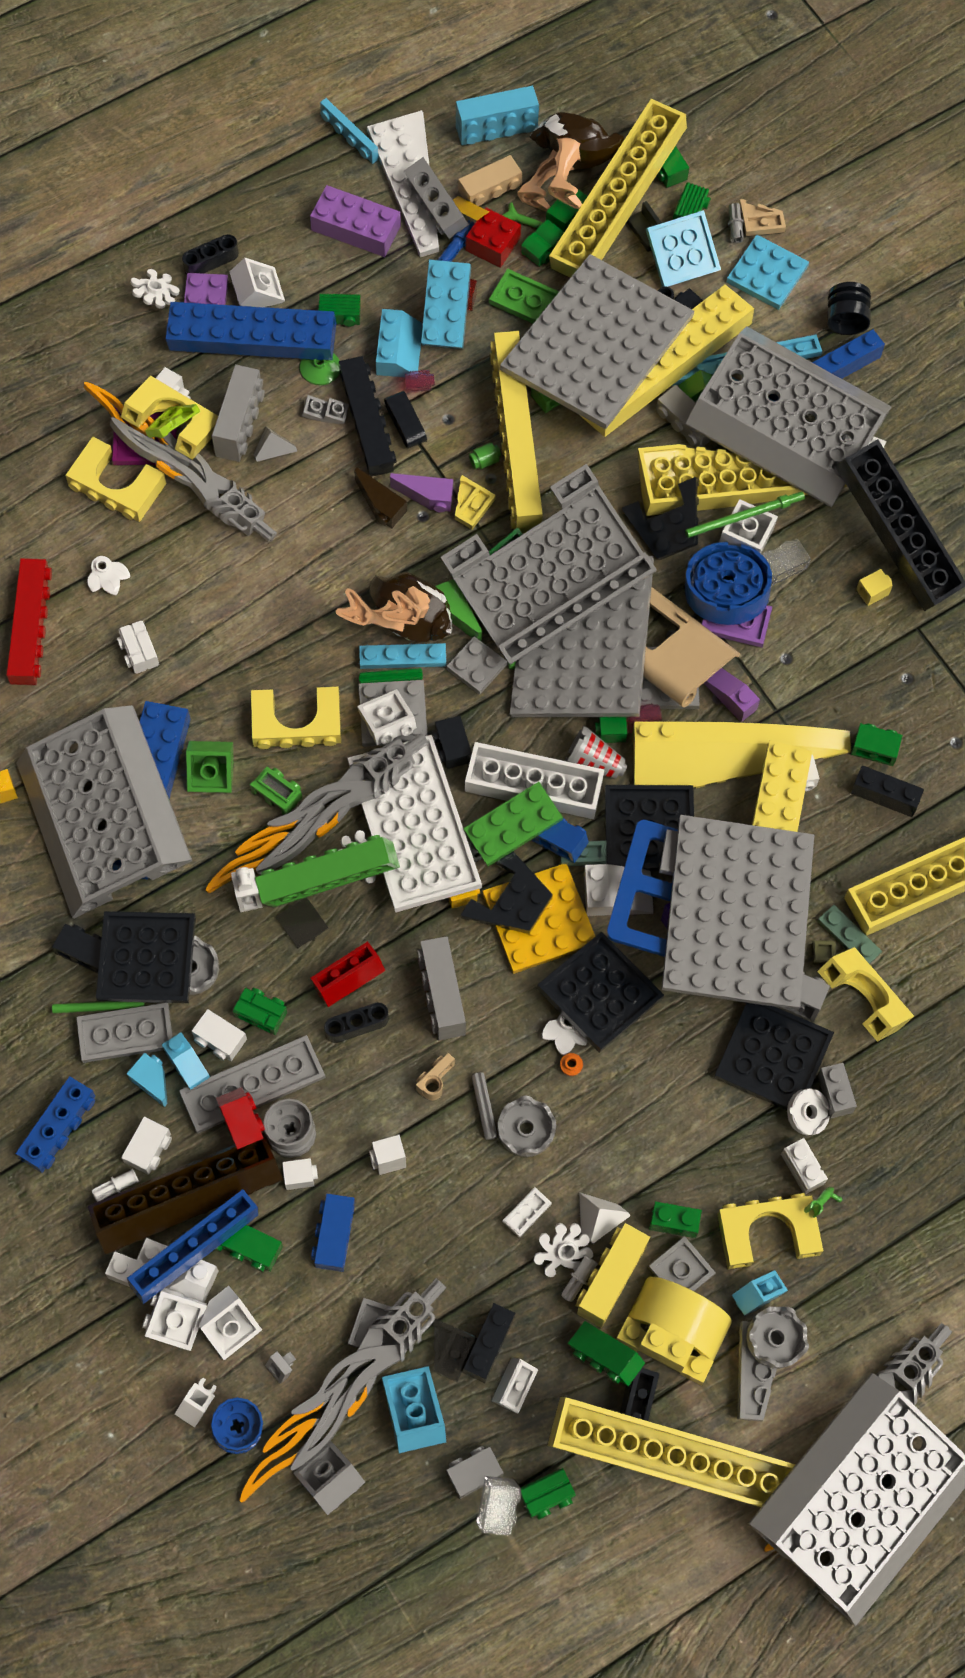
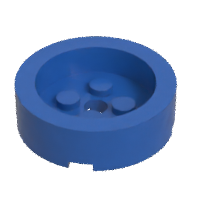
M720 542L708 545L695 553L688 563L685 578V597L687 603L697 615L716 624L736 625L748 622L761 614L769 602L772 583L770 565L762 554L744 544L736 546L728 545V542ZM724 576H729V577H733L734 579H733V581H732V580H726V579L723 580V577H724Z

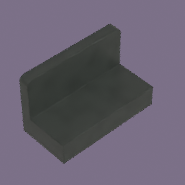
M644 201L642 202L641 212L630 216L627 223L646 251L649 252L651 251V246L646 228L661 224L662 222L648 202Z

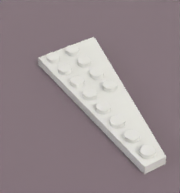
M422 110L367 126V132L371 141L378 147L379 161L419 256L424 257L439 252L438 234L435 226L436 219H430L425 211L428 207L425 203L420 204L415 196L418 192L415 188L413 190L410 189L405 181L408 177L404 173V170L422 157L429 164Z

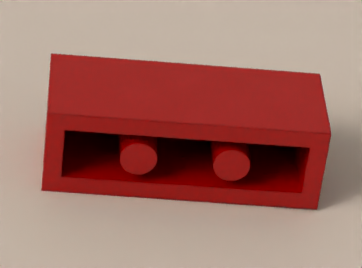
M367 941L310 979L320 997L330 1007L386 970L379 955Z

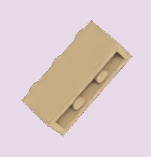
M509 155L458 179V191L462 198L480 206L484 202L497 198L503 193L514 190L522 185V171L512 156Z

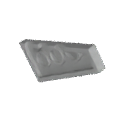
M741 1321L739 1332L737 1420L761 1422L764 1420L771 1393V1385L777 1368L764 1366L754 1358L747 1343V1330L750 1322ZM774 1331L771 1333V1341L776 1345L781 1343V1336L778 1332Z

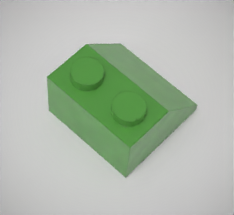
M189 741L186 750L187 792L231 793L234 763L233 742Z

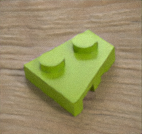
M197 404L169 407L145 432L149 438H163L170 431L198 414L200 409Z

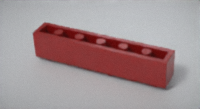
M20 558L7 669L8 680L13 685H36L37 678L41 677V665H39V658H43L41 639L45 638L46 634L43 622L48 616V608L45 606L46 600L50 598V588L47 587L48 580L52 579V568L48 567L46 559Z

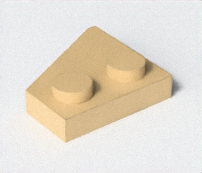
M740 199L739 204L746 236L785 232L786 224L782 210L768 208L761 204L754 206L747 204L746 200Z

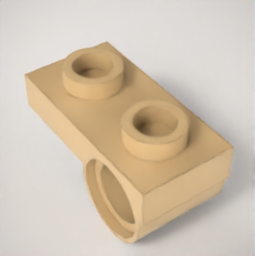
M449 1053L445 1057H438L432 1065L433 1068L428 1073L426 1071L423 1072L416 1080V1091L422 1097L424 1096L431 1101L441 1097L443 1093L441 1078L455 1066V1058ZM434 1083L439 1088L435 1092H430L426 1087L428 1084Z

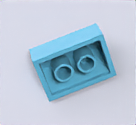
M382 309L376 356V375L417 379L423 323L402 310Z

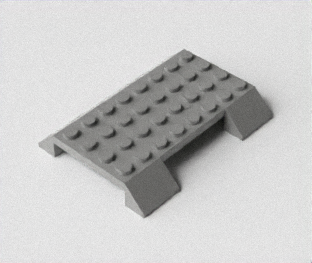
M587 464L550 487L562 510L492 555L489 554V551L476 534L441 556L454 581L510 665L657 571L646 552L643 553L599 487L598 480Z

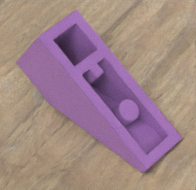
M390 473V487L430 510L451 512L453 479Z
M723 668L704 682L709 690L740 722L757 710L760 699L745 683Z

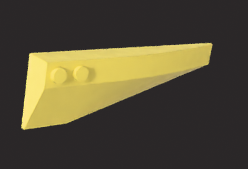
M681 444L638 448L641 492L646 516L661 515L684 505L678 484L694 477L699 479V486H697L699 505H697V511L735 507L739 499L749 504L777 500V497L785 494L789 496L801 492L798 488L735 453H728L726 450L718 449L717 451L705 450V447L687 448L686 445Z
M634 722L632 732L634 785H693V787L700 788L706 784L722 783L732 778L739 779L760 774L763 771L769 740L811 750L814 759H825L851 752L850 731L828 728L734 722Z

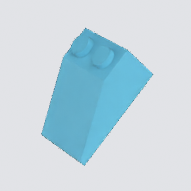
M429 1366L382 1377L398 1452L403 1453L446 1443L445 1424Z

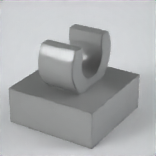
M277 1351L270 1356L265 1366L281 1384L288 1379L292 1372V1362L296 1358L291 1352L282 1357Z

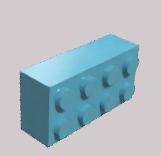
M533 86L456 101V129L461 145L474 144L486 140L490 141L505 136L510 137L525 132L529 133L538 127L539 103Z
M429 260L422 345L463 349L471 264Z

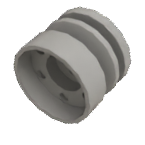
M294 1099L279 1100L271 1105L265 1114L263 1122L267 1139L273 1150L279 1155L289 1158L299 1157L308 1152L316 1138L315 1124L308 1107L299 1100Z

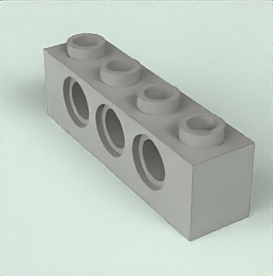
M424 157L404 170L408 177L405 179L411 190L416 189L418 192L415 194L421 205L426 204L428 208L425 211L431 220L436 219L438 223L435 226L441 235L445 233L450 239L469 225Z

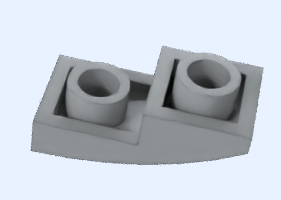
M307 395L302 417L321 422L344 424L349 404L332 398L324 401Z

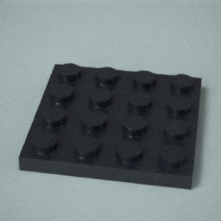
M605 785L607 864L625 867L634 831L639 821L648 820L678 829L680 815L694 817L693 785ZM650 840L642 867L643 870L659 871L664 842Z
M104 911L96 1000L189 1003L196 923L195 913Z
M602 931L536 987L599 1053L664 997V994Z
M746 1003L714 1078L787 1110L788 1103L793 1094L799 1090L811 1089L834 1032L778 1007Z

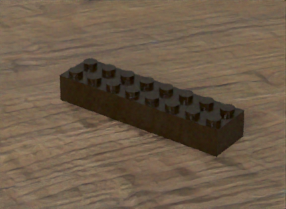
M262 1133L263 1139L240 1149L232 1145L87 1206L96 1235L105 1255L118 1251L134 1242H139L153 1234L163 1232L165 1229L179 1223H184L193 1217L205 1214L223 1205L242 1189L247 1195H250L257 1190L283 1180L264 1133Z

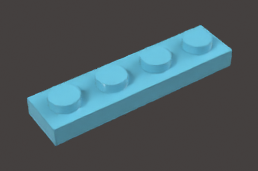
M327 98L320 102V115L323 120L329 122L338 134H342L349 145L354 146L364 159H368L372 164L378 160V147Z
M446 643L360 646V669L446 667Z

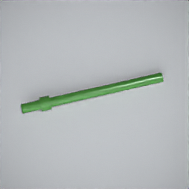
M802 491L789 496L785 494L777 497V500L686 529L685 534L689 538L777 508L784 509L790 507L792 503L804 500L805 496Z

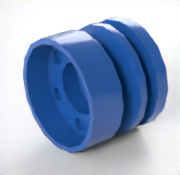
M238 1397L228 1399L220 1404L213 1414L211 1423L214 1441L219 1448L232 1454L246 1453L254 1448L261 1438L263 1429L262 1415L257 1406L248 1399ZM236 1421L239 1425H244L241 1427V1433L238 1434L236 1430L231 1431L233 1423Z

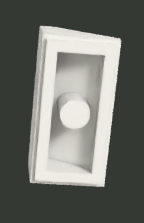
M512 1357L492 1401L518 1414L538 1369L519 1358Z

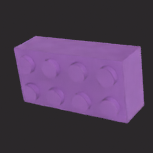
M326 185L310 215L311 231L383 257L386 256L401 227L400 211Z

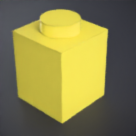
M880 569L859 580L856 590L867 606L890 594L893 586L892 580Z

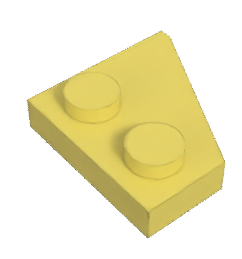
M462 475L460 477L455 520L473 530L495 501L496 495Z

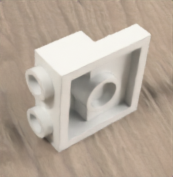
M397 689L357 706L376 745L381 743L386 745L400 735L408 736L417 728L414 715Z
M164 1288L151 1299L150 1305L154 1306L151 1315L146 1314L142 1328L146 1329L145 1337L191 1351L207 1303L185 1297L183 1293Z

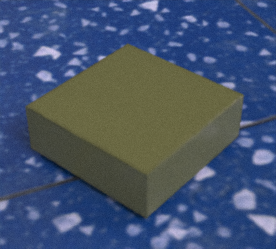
M813 941V964L824 965L833 956H836V941Z

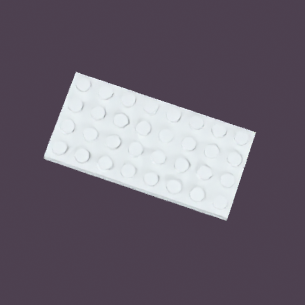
M432 735L425 736L429 744L412 755L415 764H413L412 769L400 777L399 782L395 786L391 783L389 790L384 793L382 789L381 795L378 798L361 803L371 836L380 835V837L392 841L395 847L400 868L383 873L395 913L482 888V883ZM368 752L349 757V767L354 762L359 761L361 757L369 755ZM397 755L394 759H400L403 755ZM384 767L379 768L376 772L383 771ZM365 772L363 781H373L370 775Z

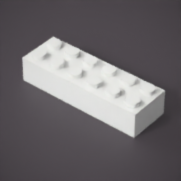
M475 742L465 780V792L508 801L535 783L540 782L559 812L594 819L604 769Z

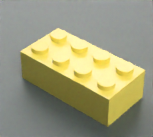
M626 1223L622 1229L617 1227L610 1242L612 1248L606 1247L598 1264L601 1266L600 1269L595 1268L588 1280V1291L583 1289L575 1305L578 1307L577 1315L600 1328L603 1327L646 1249L650 1236Z

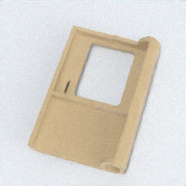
M651 587L650 606L675 624L679 630L656 649L650 650L646 647L643 677L684 708L693 701L699 686L735 656L738 658L740 653Z

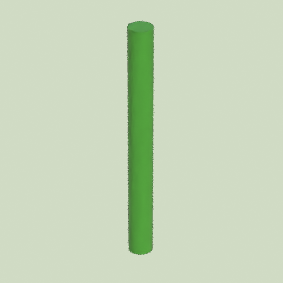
M106 1001L52 1004V1013L123 1010L145 1006V1002Z

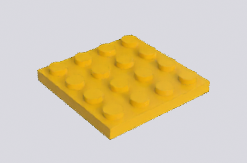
M561 864L534 873L553 894V898L530 934L495 925L513 974L574 954L595 937L567 864ZM509 882L483 890L484 899L490 910H492Z

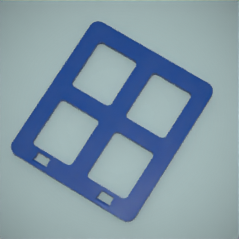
M641 820L637 823L606 934L611 941L665 957L666 939L627 927V921L635 893L637 892L667 901L671 900L672 883L644 875L642 867L650 840L664 842L667 829L677 832L678 829L648 820Z

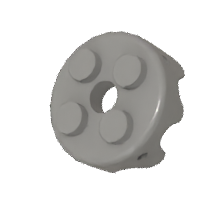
M194 936L192 962L197 964V969L191 973L190 995H196L208 990L216 981L219 973V960L214 948L200 940L199 937Z
M521 1096L503 1108L498 1119V1136L503 1146L511 1153L522 1157L536 1156L544 1152L552 1143L555 1136L556 1119L547 1104L536 1101L530 1096ZM523 1123H530L533 1126V1131L529 1134H524L521 1132L520 1126Z
M768 1307L757 1313L748 1326L747 1343L749 1350L754 1358L764 1366L780 1369L793 1365L809 1348L807 1326L799 1320L793 1308ZM774 1331L778 1332L781 1336V1343L779 1345L771 1341V1333Z

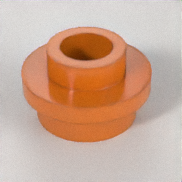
M568 1053L562 1057L560 1068L564 1074L575 1076L581 1072L583 1061L579 1055ZM569 1061H574L576 1063V1066L569 1067L567 1063Z

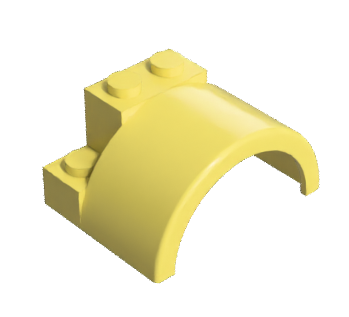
M648 1277L616 1340L636 1352L640 1351L680 1372V1375L702 1386L732 1320L723 1309L700 1294L663 1278ZM641 1323L650 1326L647 1332L641 1328ZM693 1349L699 1352L700 1356H692Z

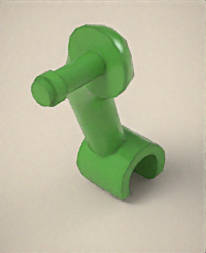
M828 1187L817 1200L812 1201L805 1207L804 1212L808 1213L812 1209L814 1211L813 1217L815 1218L823 1211V1205L830 1197L837 1200V1202H841L842 1197L833 1193V1187Z

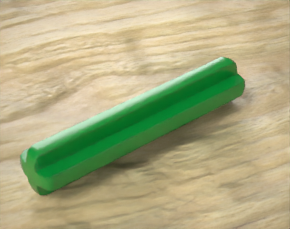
M421 668L359 673L360 684L423 679Z

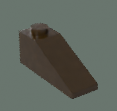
M356 467L354 470L355 481L376 520L381 525H387L392 529L407 512V501Z

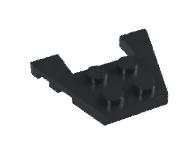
M696 477L678 484L684 505L649 520L646 518L642 502L640 501L622 507L625 515L658 560L698 545V535L687 538L685 534L686 529L698 526L697 505H699V497L697 496V486H699V479Z
M513 851L496 862L498 866L511 872L514 876L492 910L471 899L461 913L462 919L480 921V923L487 925L494 924L501 926V928L530 934L552 900L553 894Z

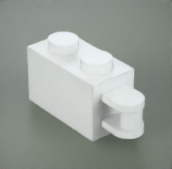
M242 867L237 869L236 872H232L231 876L240 912L263 908L254 869Z

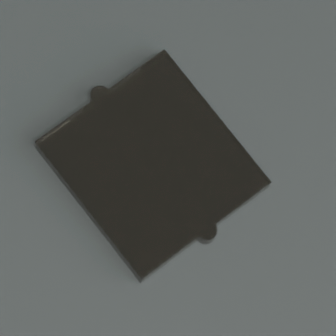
M307 897L294 905H289L287 910L276 916V919L297 949L310 940L314 941L316 936L329 929Z

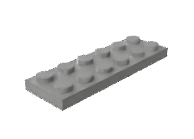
M306 1035L211 1076L191 1090L189 1087H186L179 1091L198 1134L225 1122L216 1100L221 1095L242 1087L245 1093H250L256 1108L326 1077Z

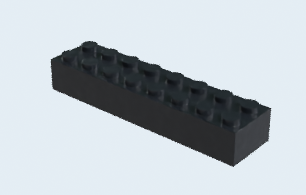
M878 439L835 466L924 611L965 587L963 576Z

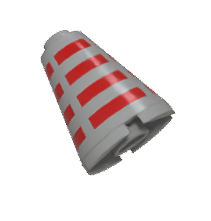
M582 726V730H579L568 751L571 755L564 760L566 762L604 769V776L614 779L618 775L622 777L627 768V765L624 764L625 759L585 726Z

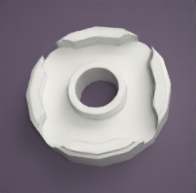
M803 1089L793 1094L787 1109L788 1120L792 1128L804 1135L819 1134L823 1131L830 1117L828 1116L830 1108L826 1097L820 1091L814 1089ZM808 1106H810L812 1109V1115L810 1118L806 1115V1109Z

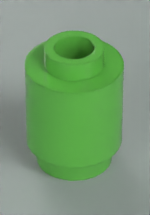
M493 443L476 448L469 454V459L474 469H483L499 462V457H501L499 447L493 445Z

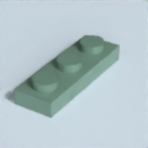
M835 905L818 919L817 922L846 950L855 947L869 964L881 955L882 950Z

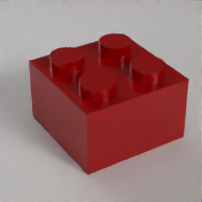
M485 208L489 213L477 220L466 236V251L501 268L520 240L521 224L489 208Z
M241 1087L216 1098L237 1149L263 1139L261 1132L265 1128L258 1113H253V1110L257 1108L249 1092L245 1093Z

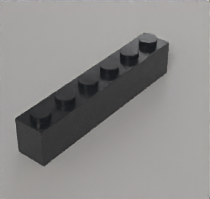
M363 356L339 361L341 380L368 474L373 477L394 472V463H397L395 452L390 451L389 448L391 445L389 433L385 434L384 428H386L384 415L380 416L379 410H381L379 398L374 397L376 388L374 381L369 379L371 375L369 364H365Z

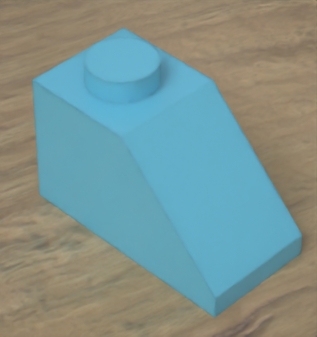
M182 1033L177 1034L162 1044L169 1060L190 1090L210 1078L205 1067Z
M144 1053L128 1071L127 1076L131 1082L165 1107L168 1103L165 1072L161 1066L163 1062L153 1054L150 1057Z
M774 1270L752 1280L732 1296L736 1301L737 1307L744 1315H747L788 1290Z

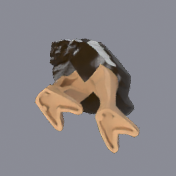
M566 112L550 115L533 131L530 138L540 147L549 148L551 154L548 159L540 164L530 181L517 192L519 199L523 203L547 211L551 206L544 199L546 192L540 187L547 179L555 175L548 187L549 194L561 202L579 209L582 203L576 196L578 189L567 182L569 171L589 169L612 159L625 140L624 137L617 133L609 136L599 122L594 119Z
M409 572L399 573L390 578L375 575L371 580L369 588L378 610L370 609L354 590L347 588L345 594L349 600L350 607L337 608L335 611L338 616L350 622L363 626L372 623L388 628L396 635L411 641L428 642L429 640H441L452 632L450 605L444 593L437 587Z

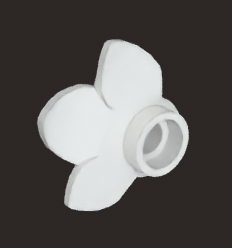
M98 556L92 561V572L88 576L87 581L92 592H96L102 587L107 593L116 596L120 588V580L130 578V573L122 563L111 562L105 556ZM104 563L106 568L103 570L99 569L98 565Z
M562 1014L559 1015L557 1020L549 1021L546 1024L542 1038L544 1040H555L557 1051L561 1055H565L571 1052L575 1043L585 1046L587 1040L572 1025H565L564 1022L567 1019Z

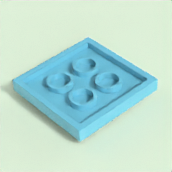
M704 210L646 228L662 287H669L721 270Z
M756 235L727 277L726 283L779 310L808 268L809 261Z

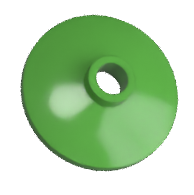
M334 353L333 360L302 359L300 363L301 375L307 382L314 385L329 384L340 374V360Z

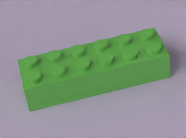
M380 835L368 837L367 842L361 844L359 842H352L345 845V849L339 851L337 849L327 850L324 852V856L316 857V855L304 858V862L295 864V862L284 864L282 869L274 871V869L262 871L261 876L255 877L261 902L275 908L400 868L394 844L392 841L380 837Z

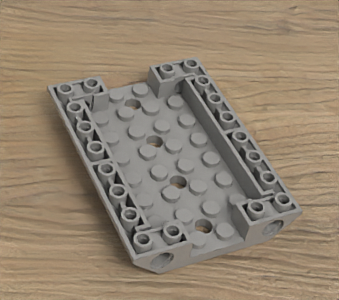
M746 326L738 334L699 396L685 426L832 507L846 484L835 466L872 441L892 407ZM735 373L740 374L742 380L735 381L731 375ZM776 394L779 400L773 402L769 400L768 395ZM805 415H813L816 421L808 422L805 419ZM841 436H851L852 442H844Z
M132 705L104 708L25 748L17 761V766L72 918L75 919L112 901L111 893L147 876L151 880H155L192 862L141 724ZM78 743L77 751L70 753L71 745ZM91 781L93 784L91 790L84 792V785ZM106 820V828L103 831H99V823ZM116 860H121V867L114 871L113 863Z
M871 1373L748 1524L783 1558L791 1560L820 1588L819 1592L847 1620L856 1626L965 1489V1454L899 1390L874 1373ZM917 1436L922 1439V1447L919 1450H915L912 1445L913 1439ZM886 1474H889L892 1478V1484L888 1488L882 1485V1478ZM858 1512L861 1515V1523L858 1526H853L851 1517L854 1513ZM824 1551H828L830 1554V1561L826 1565H822L820 1562V1555Z

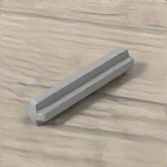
M483 1072L475 1073L472 1075V1081L486 1140L497 1138V1131Z

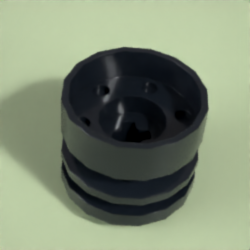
M843 282L834 285L828 292V328L840 335H856L866 331L871 321L870 289L858 282Z

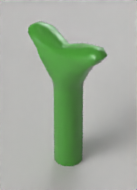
M512 202L508 206V212L503 214V216L536 229L543 223L519 214Z

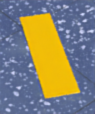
M460 196L453 199L461 213L476 221L489 213V211Z

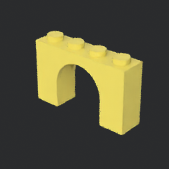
M150 375L124 403L121 418L139 428L149 416L156 412H165L169 407L197 404L200 412L185 422L187 426L179 434L175 450L193 460L212 439L218 415Z
M92 437L66 474L68 486L75 492L80 491L86 494L92 501H100L112 511L117 510L121 512L127 519H134L140 522L166 485L165 474L146 464L135 481L128 487L116 490L103 486L99 482V477L112 459L113 453L110 445Z
M317 687V714L310 724L297 729L285 727L276 719L273 689L251 690L252 740L254 747L260 749H268L271 746L290 748L293 745L312 747L315 744L334 746L336 743H341L339 687Z
M855 947L833 956L817 971L832 989L841 984H848L859 990L868 999L874 1013L863 1023V1026L877 1042L900 1030L914 1017Z
M805 1193L792 1195L791 1199L782 1200V1197H773L765 1203L753 1200L746 1202L745 1206L736 1207V1204L722 1206L717 1216L727 1269L752 1265L754 1261L749 1240V1228L756 1219L765 1216L776 1217L785 1222L789 1227L797 1259L820 1256L823 1252L817 1217H813L814 1211L812 1209L808 1213L804 1212L805 1207L813 1201L812 1196H805Z

